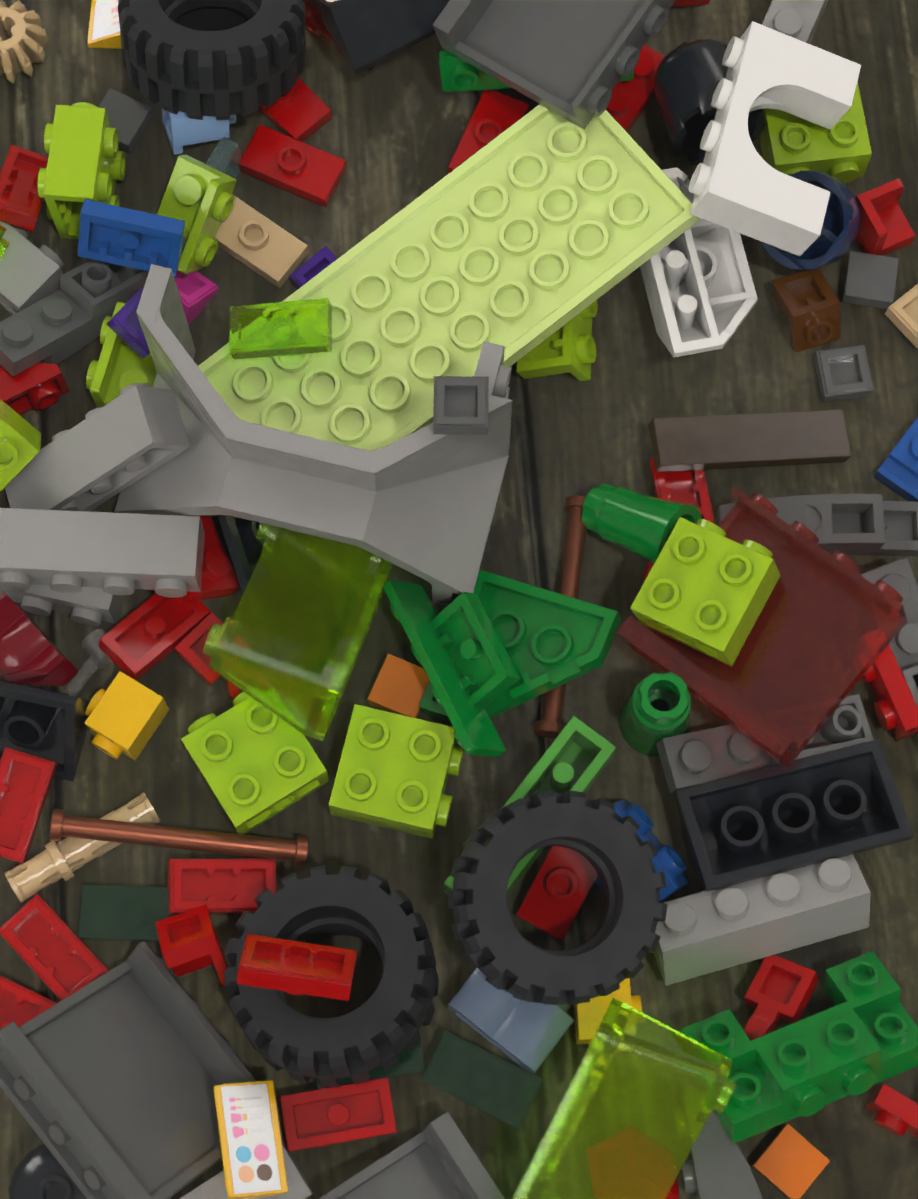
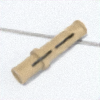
M144 792L122 807L100 818L151 825L161 822ZM67 837L58 843L50 841L45 844L46 850L10 871H6L4 874L14 893L22 903L41 889L62 878L65 882L73 878L75 870L122 843Z

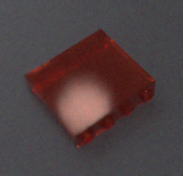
M735 487L731 492L735 506L718 526L726 532L725 537L742 545L744 540L747 539L759 543L770 550L773 554L771 558L774 559L781 576L732 667L641 624L632 616L628 617L617 632L627 647L660 672L665 674L672 672L681 677L687 685L689 694L785 767L789 768L905 625L907 618L904 607L901 604L903 597L882 580H877L875 584H872L858 574L861 570L858 564L843 552L836 550L831 555L818 546V537L800 522L794 521L790 526L776 516L778 513L777 508L762 495L754 492L749 497Z

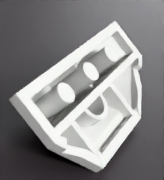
M677 167L662 170L681 192L693 202L695 194L689 192L690 180L688 175ZM702 218L640 266L656 332L673 358L723 349L758 300L740 233Z

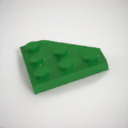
M479 569L474 594H477L520 676L519 680L485 708L490 719L602 666L622 620L618 611ZM429 681L419 708L425 714L451 722L444 707L435 699L432 692L433 686Z

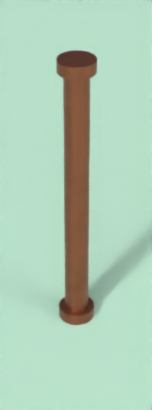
M585 496L566 497L564 507L569 512L558 593L578 599L587 528L581 521L583 515L582 505L586 498ZM566 683L544 693L541 720L535 722L534 734L542 737L557 738L565 728L561 720Z
M53 809L50 841L60 842L61 836L287 860L294 861V867L305 868L308 836L297 835L296 840L68 816L64 815L65 810Z

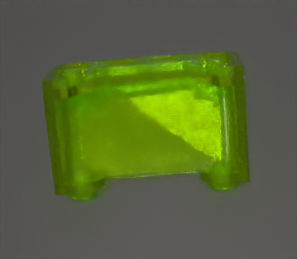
M260 523L257 538L264 540V545L259 561L233 617L228 616L223 626L217 623L212 625L203 653L211 656L209 667L303 735L324 742L384 592L383 587L387 583L393 564L365 549L351 544Z
M612 998L600 1022V1026L529 1162L512 1199H666L710 1112L713 1109L722 1113L733 1093L736 1083L728 1079L733 1060L631 1006Z

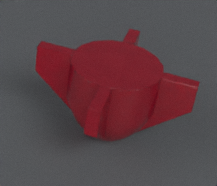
M5 592L0 594V674L9 683L18 685L64 686L79 673L78 669L65 657L25 610L20 609Z

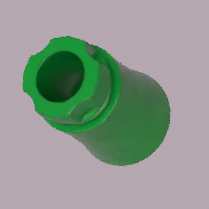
M603 483L599 487H593L587 494L582 505L583 515L581 521L586 528L599 534L604 540L622 546L654 564L680 517L695 524L702 517L695 505L666 501L625 487L616 488Z
M669 672L666 674L652 673L637 685L635 691L623 702L618 718L620 732L630 747L645 755L659 756L656 743L662 738L689 733L691 697L686 683L678 675ZM661 704L667 711H659L652 705Z

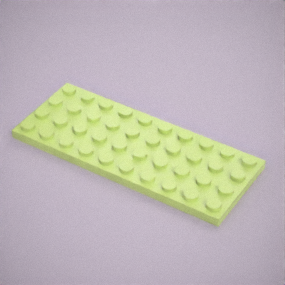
M539 104L198 365V367L232 412L243 421L363 450H378L433 423L434 376H474L483 341L504 346L503 365L512 366L692 227L700 218L690 214L692 202L607 110L598 117L594 116L587 127L583 129Z

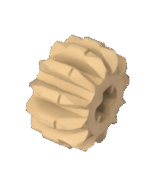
M0 0V76L6 74L7 79L13 84L16 79V73L21 71L32 77L33 67L31 63H44L45 53L43 48L48 46V37L45 29L41 27L42 23L39 15L34 10L27 11L25 5L20 0H17L9 8H7L3 0Z

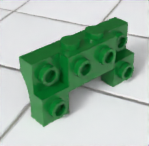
M873 951L826 970L825 991L836 1006L750 1041L730 1009L681 1029L682 1051L701 1080L713 1104L720 1124L733 1144L796 1117L811 1116L829 1103L848 1095L857 1096L863 1094L874 1084L918 1066V1026L900 1003L901 988Z

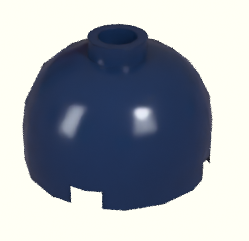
M799 171L794 174H787L831 192L821 234L801 256L762 242L763 247L776 262L790 269L817 270L837 262L852 248L859 232L860 211L855 195L843 181L822 171Z

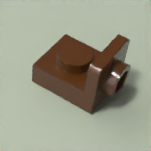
M808 269L772 280V296L790 324L791 345L796 352L830 343L841 337L840 302L819 269Z

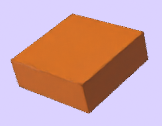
M388 653L368 696V704L387 712L418 718L421 711L419 705L430 681L424 668Z
M785 1124L751 1167L787 1199H800L830 1160L793 1127Z

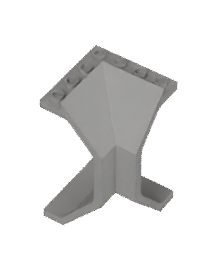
M151 264L136 313L157 371L153 387L174 391L190 448L121 491L114 512L183 516H234L365 549L428 581L432 585L433 603L448 606L454 601L455 594L460 595L462 592L474 593L509 457L513 400L509 399L510 387L508 385L512 367L503 365L504 346L483 341L474 375L476 377H489L488 435L433 434V423L384 448L363 450L239 419L193 360L196 350L172 269Z

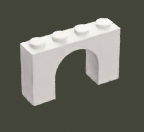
M752 21L740 38L732 37L723 56L722 65L727 66L728 70L726 77L722 78L718 83L712 98L711 107L717 109L715 119L708 123L701 139L700 149L706 151L703 164H698L689 184V192L695 194L690 214L801 256L821 234L831 192L784 174L763 160L751 141L748 131L749 112L757 109H777L831 130L852 106L861 65Z

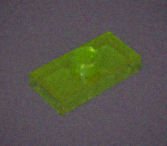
M328 298L230 307L229 353L234 360L332 351V305Z

